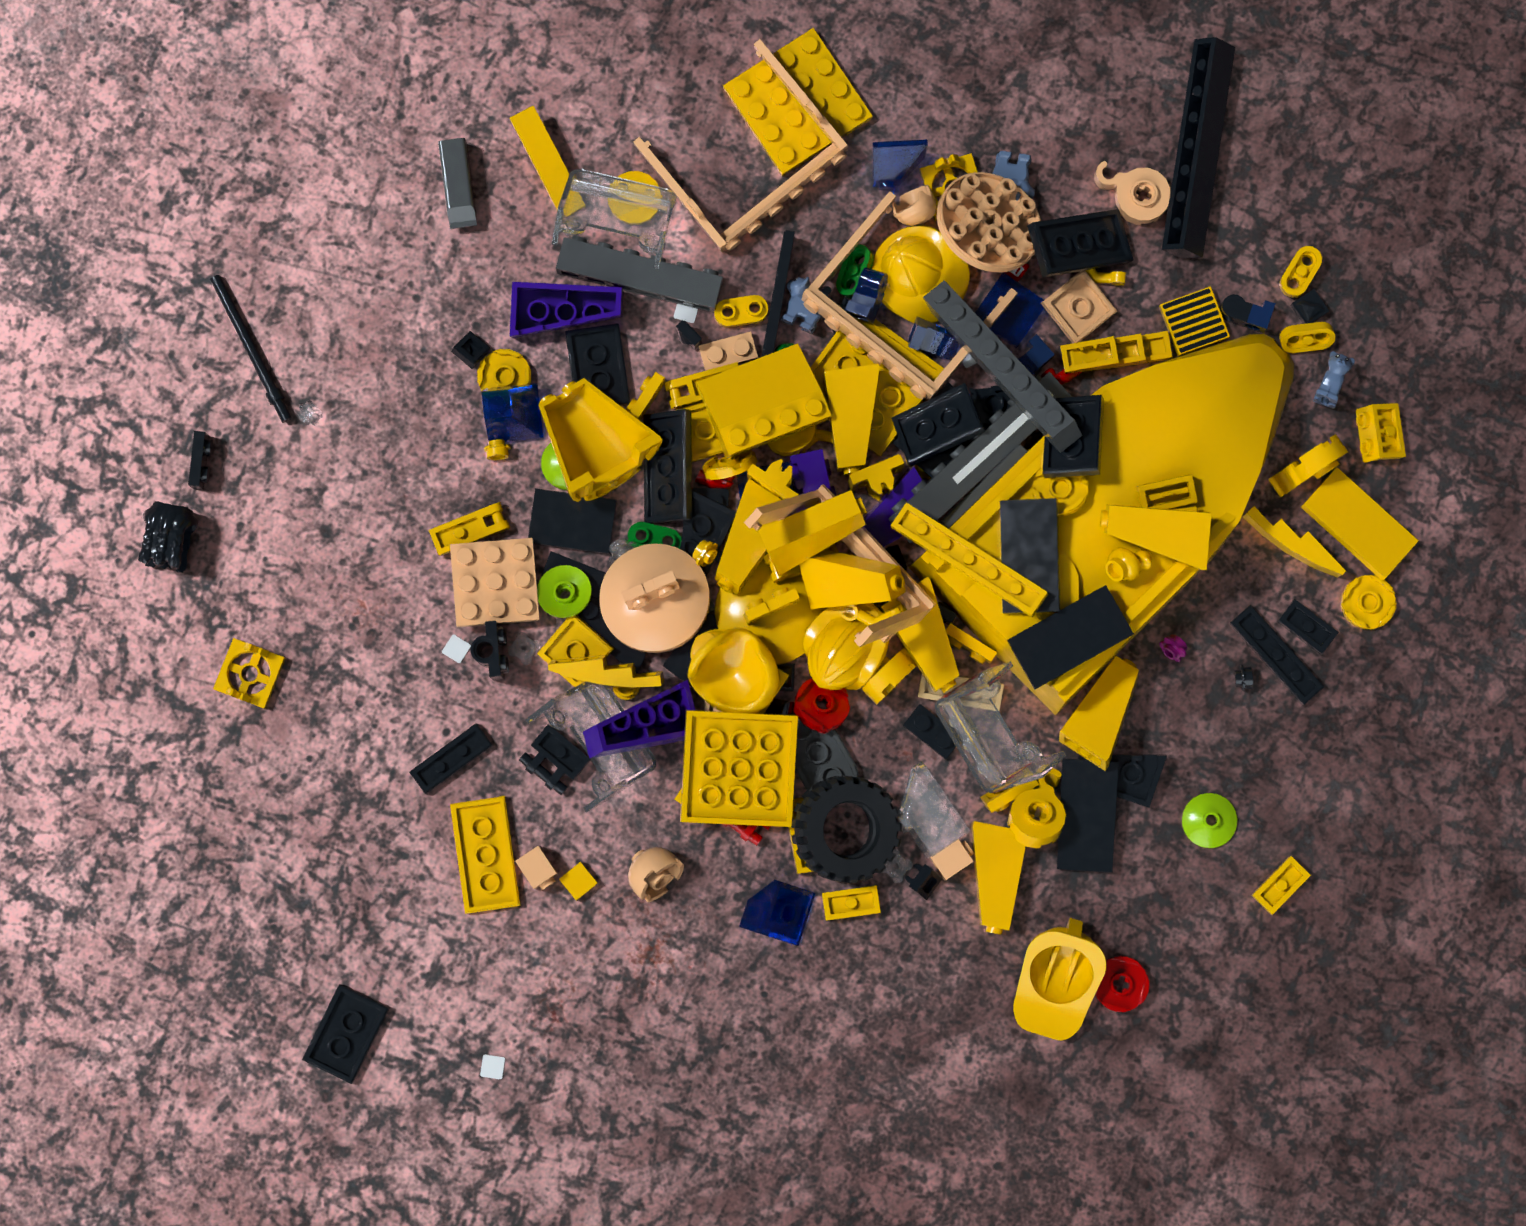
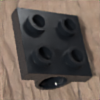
M485 621L486 635L477 637L472 642L471 655L481 666L489 668V677L493 681L505 680V674L509 673L508 657L503 655L502 646H507L506 630L497 621ZM486 646H492L493 653L491 656L482 658L481 650Z

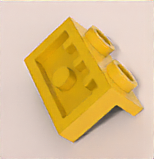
M1398 403L1371 404L1356 409V424L1358 426L1360 451L1364 463L1406 457Z

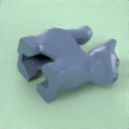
M1000 151L999 154L997 153L996 166L992 174L1012 179L1031 199L1034 198L1035 189L1029 184L1031 155L1019 154L1017 164H1012L1008 161L1012 156V152ZM1018 192L1017 195H1016V200H1017V201L1019 200V198H1020V196H1021V194H1020L1019 192Z
M798 277L794 280H789L786 288L790 293V299L787 303L786 313L782 315L781 321L793 326L797 317L802 318L804 322L800 324L801 330L813 335L816 324L822 316L808 311L801 300L803 292L810 286L809 277ZM829 286L821 289V292L827 297L832 291Z
M1335 351L1330 353L1328 360L1329 370L1326 371L1313 402L1335 409L1339 398L1338 395L1344 382V375L1350 371L1355 363L1353 358L1337 354Z

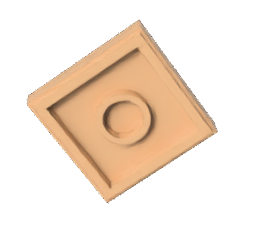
M1086 271L1078 272L1041 302V305L1071 343H1078L1117 312Z

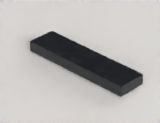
M1251 605L1229 623L1302 706L1324 688L1321 682Z

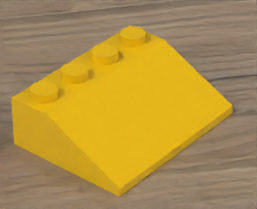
M798 343L696 382L726 459L827 421L832 416L822 390Z

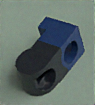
M1232 294L1223 300L1219 309L1224 320L1264 333L1268 328L1276 303L1265 300L1261 306L1246 302L1239 295Z

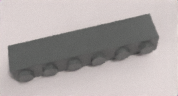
M572 235L571 239L563 238L556 265L557 274L608 287H622L624 291L712 313L716 309L723 277L718 276L719 272L704 268L703 271L692 269L693 266L684 262H677L676 265L666 263L665 258L650 255V258L639 256L640 253L632 249H624L623 252L614 250L612 245L604 242H598L597 245L587 243V239L580 236Z

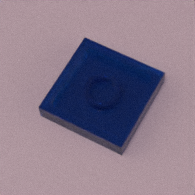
M1003 272L975 314L984 321L999 303L997 300L1000 296L1004 297L1011 288L1018 292L1015 299L990 328L995 335L1017 349L1045 309L1041 305V302L1044 300Z

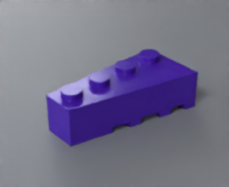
M512 282L510 337L517 338L622 317L624 289L622 287Z
M688 680L583 731L589 759L684 741L686 710H695Z

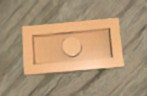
M751 331L698 346L705 371L738 362L739 365L758 359Z

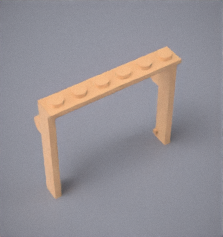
M760 39L754 43V48L757 51L756 55L759 58H763L832 144L723 233L719 234L698 205L688 197L649 149L652 146L647 140L644 143L640 137L633 141L635 147L721 252L726 249L731 251L741 243L739 238L747 232L752 234L762 226L761 221L768 215L773 217L783 209L782 204L789 198L792 200L796 199L804 192L805 189L803 187L808 182L812 181L815 183L826 173L824 169L832 163L834 166L839 164L846 158L845 152L848 151L846 142Z
M889 191L808 289L806 288L801 300L808 311L813 314L818 313L825 318V323L832 330H840L847 336L846 340L855 348L861 347L868 353V358L873 363L882 364L890 370L889 374L893 379L900 383L903 381L910 386V391L917 398L929 400L934 397L969 353L962 347L933 382L820 291L827 281L830 282L840 270L842 263L884 213H891L893 209L890 206L895 201L896 195ZM1011 288L1004 297L1000 296L997 301L999 303L983 321L989 329L1015 299L1018 292Z
M823 484L818 490L757 507L744 523L749 529L754 528L757 531L763 524L784 519L831 499L835 495ZM864 526L841 539L858 557L899 565ZM901 566L900 570L905 580L906 593L896 599L907 611L871 624L862 632H858L855 635L856 639L854 642L859 647L878 639L886 643L898 631L919 623L936 605L930 596Z

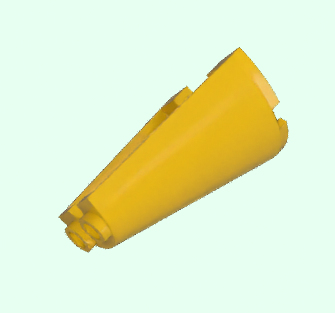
M585 378L578 382L572 381L566 384L562 389L563 393L561 395L549 394L542 398L538 404L568 493L576 502H579L582 497L586 502L594 500L624 484L641 470L639 466L642 465V461L645 458L648 461L653 458L663 441L657 433Z

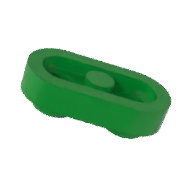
M858 244L842 263L836 281L838 292L848 299H852L854 292L862 294L874 263V255L865 245ZM864 257V261L859 264V260ZM856 282L855 286L850 289L851 284Z
M637 522L628 531V541L633 548L646 544H663L665 537H671L673 539L671 546L680 549L681 536L672 528ZM644 531L646 538L638 540L636 538L637 532Z

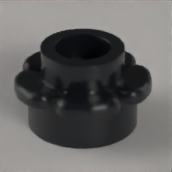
M1243 664L1240 665V670H1235L1236 687H1241L1242 691L1253 689L1252 667H1243Z

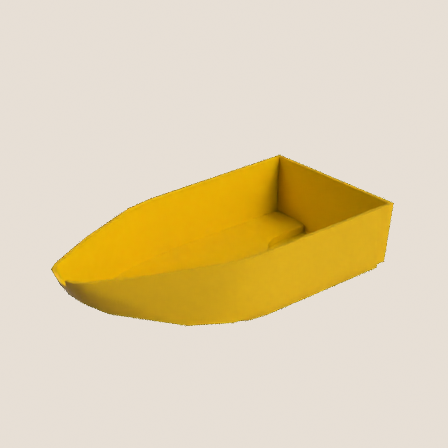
M1248 334L1155 364L1103 385L1092 394L1102 395L1104 398L1100 475L1086 476L1088 480V496L1084 505L1077 512L1068 516H1058L1060 610L1106 585L1134 633L1127 639L1034 690L1007 640L1056 612L1035 613L1033 617L1026 613L1003 614L1001 597L927 550L909 569L921 581L929 577L935 595L942 602L948 604L953 612L957 614V617L986 646L996 651V656L1056 716L1201 571L1193 566L1104 533L1105 527H1100L1101 511L1106 510L1107 504L1141 507L1138 501L1139 494L1136 491V486L1189 474L1193 475L1198 502L1169 509L1197 506V512L1212 513L1208 564L1240 522L1272 446L1294 379V362L1290 354L1282 350L1273 338L1265 334ZM1045 436L973 504L949 530L1001 562L1000 501L1034 499L1033 481L1037 471L1043 466ZM1187 482L1146 490L1145 494L1150 495L1187 487ZM1188 492L1147 501L1148 506L1189 498L1190 496ZM1117 548L1128 549L1134 554L1136 551L1145 550L1150 553L1152 558L1151 567L1149 569H1141L1140 574L1130 581H1113L1105 570L1109 555Z

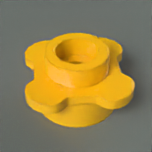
M702 540L692 555V558L696 560V565H701L702 567L710 565L717 556L716 549L718 544Z

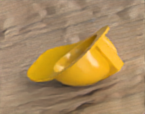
M1069 918L1066 927L1048 929L1037 935L1028 945L1013 1003L1015 1019L1022 1029L1062 1041L1072 1037L1082 1026L1106 971L1105 954L1089 936L1082 933L1083 921Z

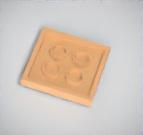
M533 538L450 544L456 627L485 625V621H497L499 624L539 621Z

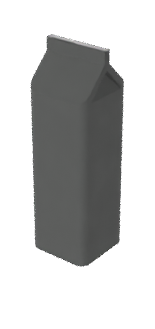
M465 138L438 141L450 229L477 226L467 142Z

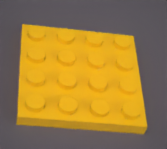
M814 28L773 53L775 58L841 138L873 118ZM764 60L723 85V89L782 177L832 144Z
M856 319L933 382L944 370L942 366L921 351L908 347L907 341L875 319L874 324ZM840 330L835 333L810 367L822 390L826 403L824 371L875 364L868 358V353L861 347L855 348L846 340L847 336ZM882 364L879 365L880 370L868 449L878 457L883 455L897 435L892 417L919 405L922 401L910 391L911 387L902 381L900 383L893 379L889 374L890 370Z
M686 710L680 822L791 827L798 716Z

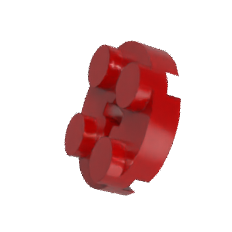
M809 679L799 688L795 696L793 711L804 725L819 733L826 734L830 730L841 726L850 711L847 699L848 693L845 688L840 690L820 688L813 679ZM823 699L826 700V707L828 709H820L815 701L821 702Z
M1116 956L1106 959V971L1095 993L1096 999L1104 1007L1115 1012H1127L1135 1009L1144 1002L1149 992V979L1145 970L1138 961L1129 957ZM1120 976H1124V981L1129 983L1128 988H1123L1121 992H1117V986L1113 985L1114 980H1119Z

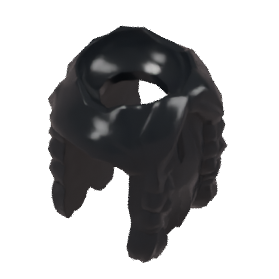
M156 501L149 509L143 511L142 517L147 524L138 561L148 567L154 568L157 565L163 569L167 567L170 569L175 568L177 573H183L188 566L187 554L190 548L191 534L198 527V521L189 507Z

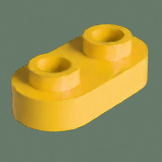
M1304 246L1296 252L1279 282L1280 289L1284 295L1295 298L1306 291L1322 264V255L1317 248ZM1302 258H1309L1311 260V265H1304L1302 262ZM1290 280L1296 281L1297 288H1291L1288 282Z
M758 295L724 299L716 305L714 317L716 322L724 328L758 324L766 319L768 304L763 297ZM753 304H757L760 307V310L756 313L751 312L749 309ZM726 308H730L733 311V314L729 317L724 316L722 313Z
M1327 322L1291 325L1284 328L1279 335L1281 346L1288 353L1327 349L1335 342L1336 338L1332 325Z

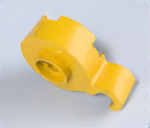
M1337 434L1329 438L1332 443H1329L1327 440L1299 457L1301 464L1298 461H1294L1268 479L1279 497L1284 496L1309 478L1315 476L1316 479H1319L1340 465L1337 460L1347 454L1348 451Z
M903 648L891 660L886 656L875 675L862 688L876 705L906 675L917 667L907 649Z
M1053 768L1041 771L1037 779L1039 785L1035 789L1026 790L1019 794L1011 805L1007 822L1008 827L1010 826L1011 831L1014 833L1015 840L1026 847L1038 849L1041 848V845H1047L1051 842L1053 844L1062 832L1066 813L1053 788L1059 784L1062 775L1060 771ZM1034 816L1039 817L1040 821L1033 819Z

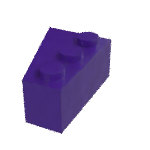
M823 449L790 456L789 465L792 466V479L797 494L801 495L818 490L824 484L837 496L835 487L830 486L828 476L832 475L829 460L824 459Z
M914 466L908 467L893 485V490H888L864 517L866 524L864 527L883 547L903 536L891 528L892 523L888 518L894 513L891 508L903 497L908 501L914 495L911 490L922 481Z

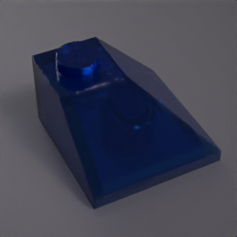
M928 140L873 142L871 150L872 187H879V190L888 191L895 189V186H900L924 160Z
M538 383L484 388L482 390L484 420L489 441L501 439L507 442L544 438L541 412L538 406L540 402Z
M773 880L747 900L739 927L799 946L815 893Z

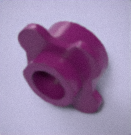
M1177 635L1166 636L1164 641L1159 643L1164 655L1171 660L1180 662L1181 657L1187 655V645Z

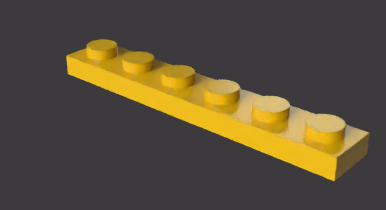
M907 502L891 524L892 529L1030 617L1034 616L1048 595V592Z

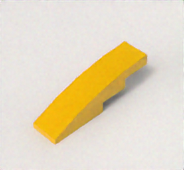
M534 105L510 117L509 119L561 219L585 208L586 206Z
M1168 331L1145 335L1140 333L1117 338L1112 336L1060 346L1065 373L1117 368L1172 359Z
M1255 506L1242 516L1263 537L1304 564L1336 578L1346 572L1309 531L1299 538L1282 519L1272 525Z
M606 655L551 660L548 664L549 671L576 680L601 685L656 687L662 686L664 683L663 671L636 674L635 663L607 666Z

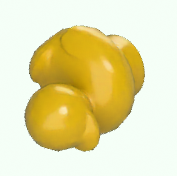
M1117 548L1109 555L1105 570L1113 581H1130L1140 574L1141 569H1149L1151 567L1152 558L1150 553L1145 550L1136 551L1134 554L1128 549Z

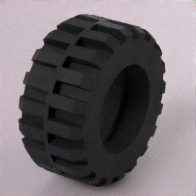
M834 776L829 777L826 781L817 782L813 785L814 788L811 791L807 790L802 795L804 800L801 804L797 803L794 809L797 815L796 819H792L791 827L794 828L795 835H791L793 844H797V855L806 862L805 866L811 871H815L819 876L833 881L857 883L859 880L866 881L873 878L874 873H881L886 869L885 863L887 861L892 862L896 856L893 850L895 847H899L901 839H897L898 831H902V823L897 821V816L900 813L898 807L893 806L891 803L893 798L889 793H884L881 786L861 777ZM841 803H853L861 807L869 822V834L865 844L858 852L852 855H839L829 849L824 839L823 827L825 819L832 808Z

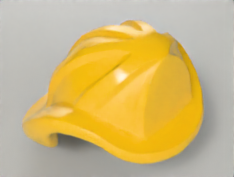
M872 603L859 604L861 610L875 617L883 614ZM847 605L827 607L814 619L804 635L803 648L808 658V670L810 676L820 688L829 690H840L843 688L847 690L861 689L875 675L888 650L889 641L883 643L881 639L861 647L854 642L856 639L855 635L860 631L862 632L868 625L856 619L853 621L845 620L842 617L844 612L855 615L854 609Z
M743 628L714 629L702 633L695 638L691 647V662L687 675L694 690L708 704L721 712L759 713L772 702L779 688V670L767 646L753 632Z

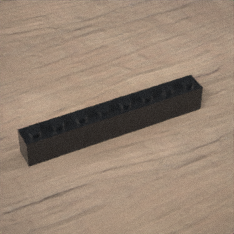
M1217 37L1194 39L1162 244L1163 251L1179 258H1201L1204 254L1235 53L1234 46Z

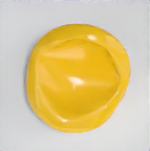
M914 225L894 232L881 243L874 255L870 279L876 296L893 313L912 323L915 322L916 317L934 323L938 320L931 313L923 297L945 280L963 300L968 289L970 272L968 264L960 259L946 244L940 230L930 226Z

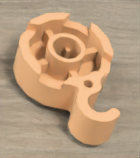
M1103 161L1098 165L1094 174L1096 185L1103 190L1113 189L1115 191L1116 206L1119 209L1120 215L1127 222L1135 225L1148 224L1157 221L1165 213L1170 199V186L1166 178L1158 171L1151 168H1136L1127 173L1119 172L1114 178L1106 179L1102 172L1105 171L1107 162ZM1136 192H1146L1149 200L1139 201L1137 199L1139 195Z

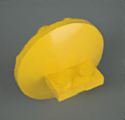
M763 559L738 595L733 591L729 593L719 588L715 602V621L718 629L743 628L753 632L767 646L776 664L781 665L789 663L805 654L803 648L804 635L810 624L825 608H810L802 575L773 583L770 576L772 573L770 566H767Z

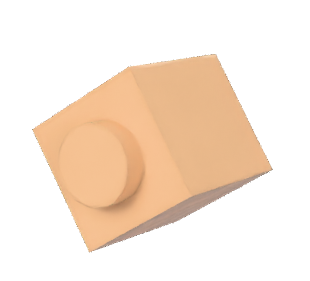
M956 839L930 856L929 859L945 881L974 862L971 858L974 852L965 840L960 842L959 839Z
M540 846L535 847L515 861L533 889L540 887L541 890H544L556 882L553 877L558 872Z

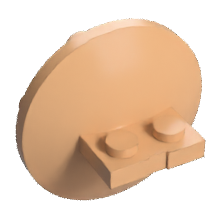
M976 172L960 176L948 185L941 195L937 206V222L946 244L960 259L984 271L1008 272L1020 268L1035 254L1027 225L1032 222L1041 221L1034 200L1017 186L1012 179L991 173ZM1019 192V193L1021 194V196H1020L1019 200L1017 201V200H1016V195H1017V193Z
M665 544L638 546L621 555L606 572L601 584L599 597L601 614L611 633L626 646L646 653L670 651L687 643L704 624L710 606L708 581L702 568L696 565V561L683 550Z

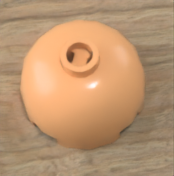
M662 847L640 850L632 858L628 872L629 884L641 900L645 899L647 902L654 901L669 891L666 886L674 877L677 881L680 879L684 871V864L671 851Z

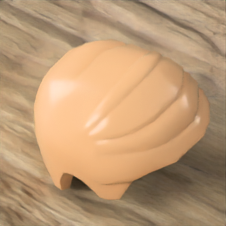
M929 185L921 186L901 195L899 205H896L895 202L892 203L893 216L902 224L910 226L921 225L932 219L936 213L937 205Z

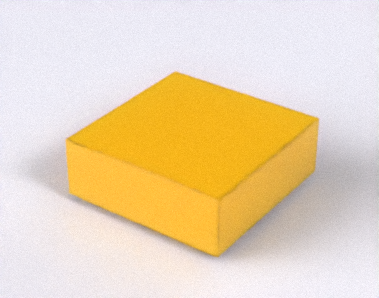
M579 862L559 878L576 901L598 884L582 862Z

